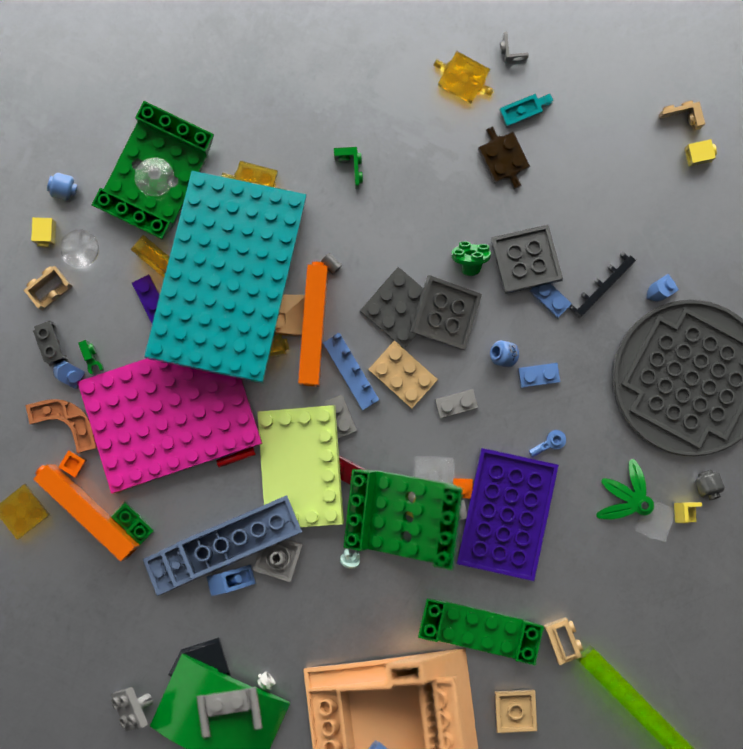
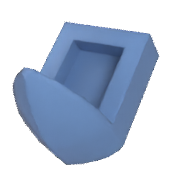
M667 274L651 284L647 291V299L662 301L679 289L675 281Z
M60 361L53 366L55 378L76 389L78 381L81 380L85 373L66 361Z

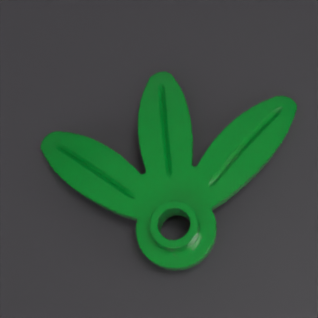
M635 459L629 461V475L635 492L618 481L607 478L602 479V484L612 494L628 503L606 507L597 512V518L618 519L631 515L634 512L640 515H649L654 510L653 500L646 496V482L643 471ZM643 502L648 504L647 509H642L641 504Z

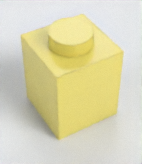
M711 139L691 143L684 148L689 167L712 162L717 155V148L715 144H712Z
M32 217L31 241L37 244L38 247H49V244H55L56 221L52 218Z

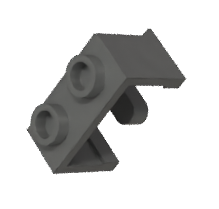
M51 321L34 326L35 330H33L43 361L49 364V366L68 360L66 355H62L59 346L60 342L57 340L53 330L56 325Z

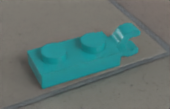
M535 93L501 107L499 111L506 127H509L543 113L542 107L552 104L553 98L551 93L541 98H537Z

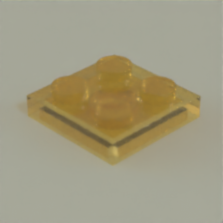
M27 484L22 485L0 503V519L17 540L50 515Z

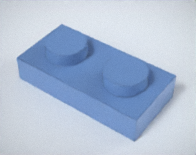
M552 284L534 287L529 291L556 318L572 304Z
M558 363L518 368L521 388L560 382Z

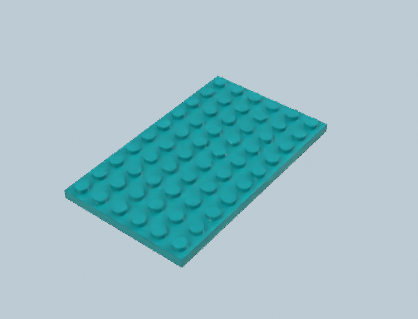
M191 171L144 355L146 359L263 383L307 195Z

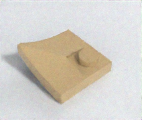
M283 295L274 334L296 337L302 335L305 295Z

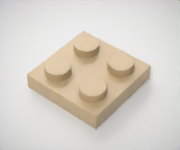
M535 690L495 691L497 733L537 731Z

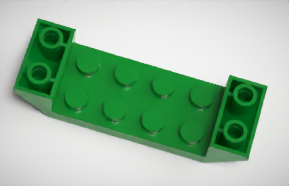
M427 598L418 638L433 642H445L535 665L544 626L516 617Z

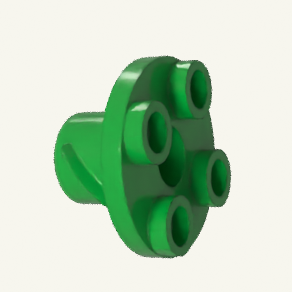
M462 241L459 243V246L452 250L451 258L456 263L462 265V273L464 275L475 276L479 274L482 264L490 260L491 252L487 244L477 245L471 244L468 241Z

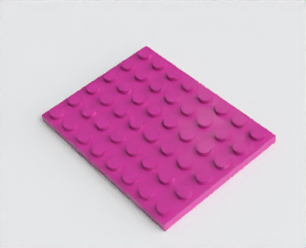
M143 359L78 381L111 494L262 444L246 390L240 378Z

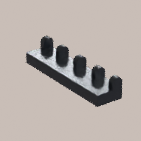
M622 252L620 257L624 262L617 269L610 264L607 268L612 274L603 283L598 278L594 280L599 286L598 289L590 297L583 292L581 296L586 301L578 309L572 304L569 306V309L578 318L582 317L636 261L631 255L628 257Z

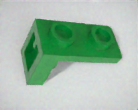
M357 147L334 148V160L349 162L350 159H354L355 189H359V184L363 183L362 172H358V164H362L361 152L357 153Z

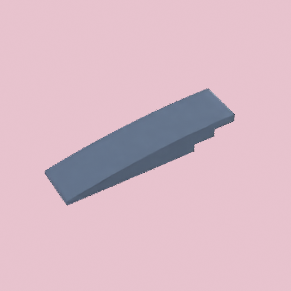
M286 495L181 540L177 544L144 558L143 562L156 595L159 596L300 534L302 530Z

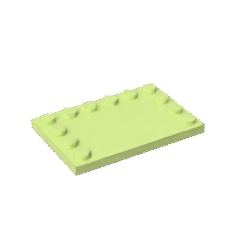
M335 405L258 411V427L262 440L260 456L264 505L287 495L300 527L344 524Z

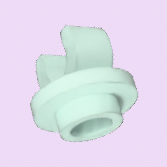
M345 549L344 554L340 558L341 564L348 569L357 568L360 563L359 551L355 550L353 554L349 553L348 549Z

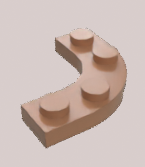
M49 399L25 405L30 424L55 419L65 422L72 431L77 453L97 449L88 416L75 404L64 400Z

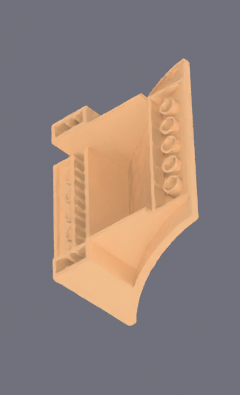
M466 648L303 669L313 749H369L375 740L383 744L387 749H478Z

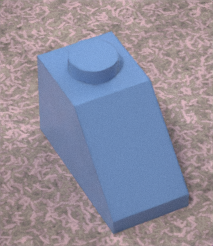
M251 564L207 576L211 596L256 584Z

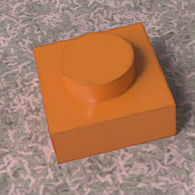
M68 450L58 468L73 477H77L87 460Z
M453 478V484L463 489L462 498L471 499L473 479Z

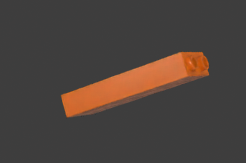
M317 261L307 264L298 380L300 386L320 387L328 267L323 262Z
M56 464L42 465L35 472L36 477L34 480L120 561L127 560L140 546L126 533L122 526L58 468Z

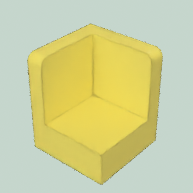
M702 502L674 503L675 523L697 522L696 507L702 506Z

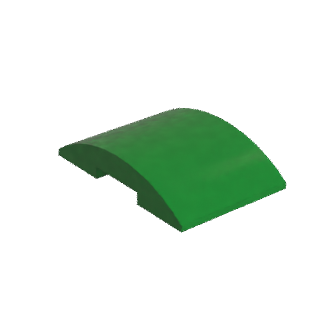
M182 653L150 727L185 749H270L291 702L256 687L262 722L261 729H254L252 710L249 709L247 711L208 716L210 736L202 737L197 696L252 688V686L219 672L218 669Z

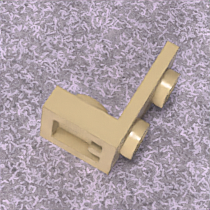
M687 101L679 107H674V105L666 106L658 115L659 119L689 112L688 122L693 126V130L701 129L705 125L700 102L693 103V101Z

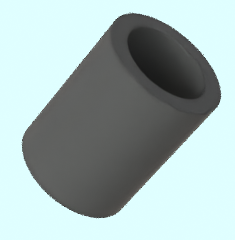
M328 253L321 260L332 274H335L342 266L331 253Z

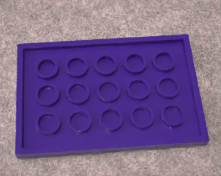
M481 448L456 564L534 581L559 465Z

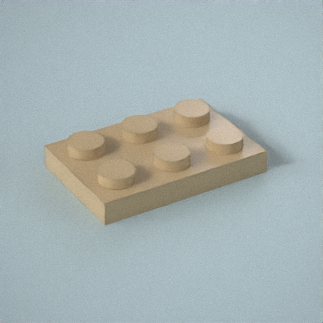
M393 341L368 369L411 409L438 380L396 341Z

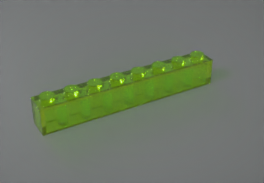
M591 645L581 654L582 657L577 658L665 749H694Z

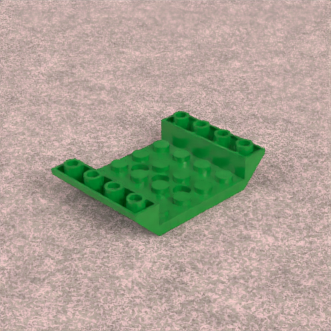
M143 101L135 117L137 123L104 189L99 188L91 205L163 239L174 226L182 210L191 171L200 172L208 157L214 134ZM142 161V169L135 170L133 168L134 162ZM153 169H159L161 171V174L158 178H152L150 176V173ZM171 177L178 179V184L174 187L168 185V180Z
M352 469L343 547L358 551L367 549L431 562L434 567L453 570L463 489L450 483L390 472ZM410 492H413L416 496L414 503L410 502L408 498ZM408 511L413 514L412 522L406 519ZM406 531L409 532L411 535L410 542H407L404 539V533Z

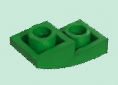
M126 502L111 515L139 545L154 531Z

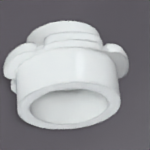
M268 672L258 675L260 679L257 682L263 690H272V686L276 684L273 677Z

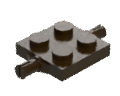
M492 126L486 129L491 140L480 146L478 151L494 183L510 179L514 189L519 188L522 185L517 175L530 167L514 132L504 136H497Z

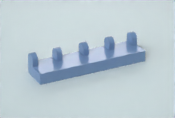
M337 333L332 338L323 342L361 409L364 410L378 402L379 398L341 334Z

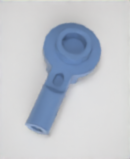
M553 430L548 434L545 442L529 450V453L534 457L549 448L561 449L566 443V436L560 430Z

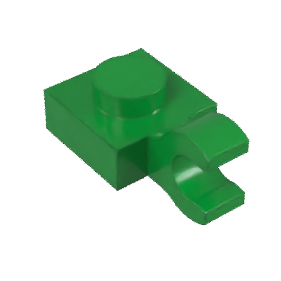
M87 340L78 342L84 360L87 363L88 372L93 375V367L95 365H98L99 370L103 371V364L96 361L94 356L97 352L93 343L90 344Z

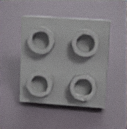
M286 539L258 552L253 571L291 582L303 544Z
M133 687L110 694L112 697L111 703L114 709L117 710L120 716L119 722L125 731L139 729L148 725L142 709L153 705V700L146 701L151 698L150 694L146 693L137 698Z

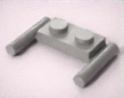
M256 687L197 696L202 737L210 736L208 716L247 711L249 709L252 710L254 729L262 728Z

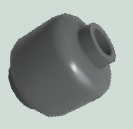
M713 470L698 474V478L695 481L700 496L709 498V500L721 497L720 493L725 489L720 474L713 472Z

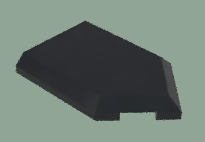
M219 637L181 649L168 674L172 677L183 653L218 669L219 672L227 676H231Z

